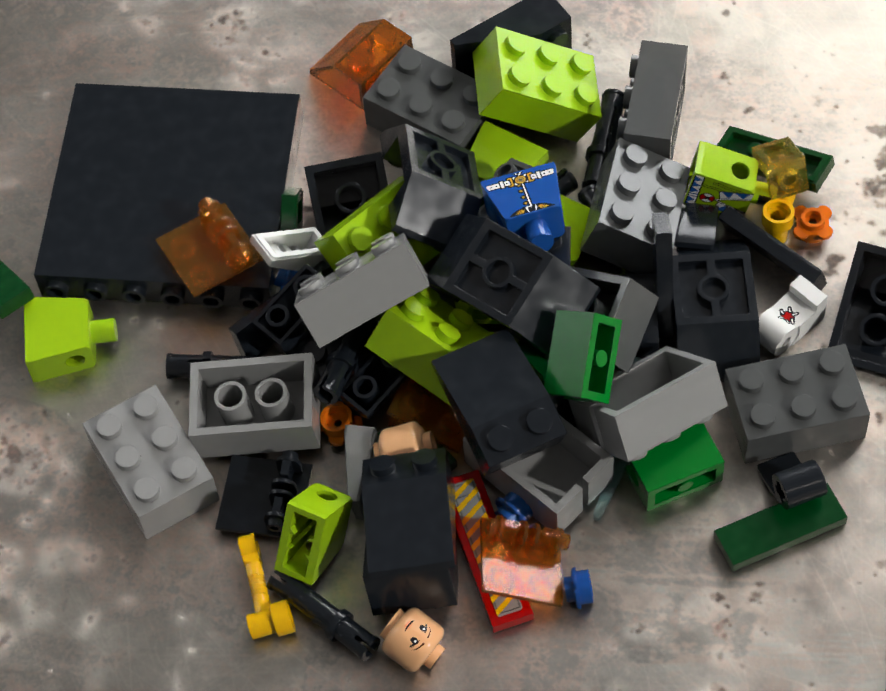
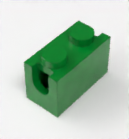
M556 310L544 384L549 395L563 396L564 399L609 404L622 320L595 312Z
M704 423L695 424L682 431L677 439L661 443L650 449L642 459L629 461L630 465L626 466V473L648 512L723 480L725 461Z

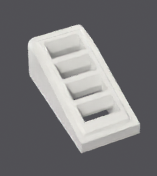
M315 227L253 234L249 240L269 267L299 271L306 263L311 267H314L322 260L328 263L314 244L315 241L322 237Z

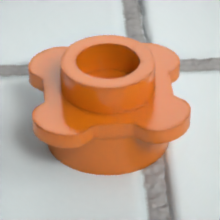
M799 205L794 208L796 227L793 229V234L797 239L806 243H818L832 236L833 229L829 226L832 211L829 207L821 205L818 208H806L803 205ZM809 221H815L816 224H811Z
M341 401L329 404L320 414L321 432L329 438V443L332 446L338 447L345 443V425L363 426L362 418L358 415H353L351 409ZM342 422L341 426H335V423Z

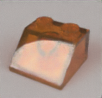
M385 19L359 23L309 69L310 74L364 111L363 96L404 45L413 48L412 37Z

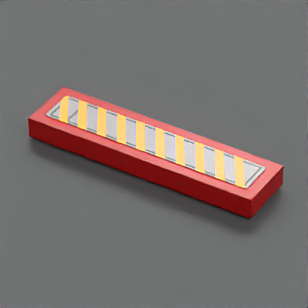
M479 470L453 477L455 484L456 534L493 633L534 620V613L496 514H494V509Z

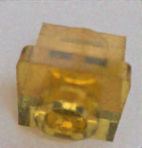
M789 137L751 147L753 158L759 162L758 168L767 178L769 196L772 199L785 198L809 189L805 155Z

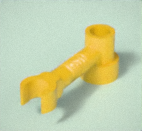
M783 183L779 198L770 200L763 206L761 220L765 228L764 231L782 243L786 242L788 230L793 226L795 210L792 205L798 191V187Z
M254 533L237 537L255 613L246 615L252 639H258L275 633L280 637L296 632L294 618L287 599L274 603L270 602L262 567L261 551L258 541H255Z

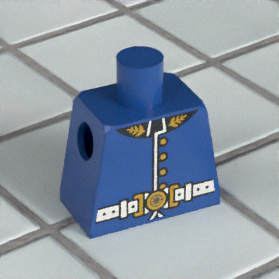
M555 162L480 182L486 213L491 221L545 251L552 248L554 238L560 237L566 232Z

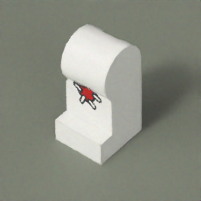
M802 275L797 277L790 284L789 291L774 306L767 309L759 317L760 344L775 356L782 354L824 318L828 296Z

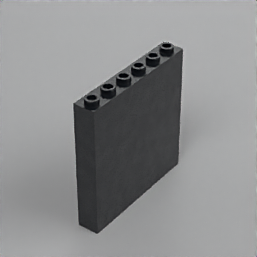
M76 83L34 272L41 295L58 298H86L91 301H103L105 299L125 300L133 304L145 301L162 302L171 306L182 304L203 305L208 308L231 306L242 307L246 310H254L274 296L277 288L274 282L280 268L269 267L249 240L253 234L281 231L282 194L288 187H293L303 123L300 94Z

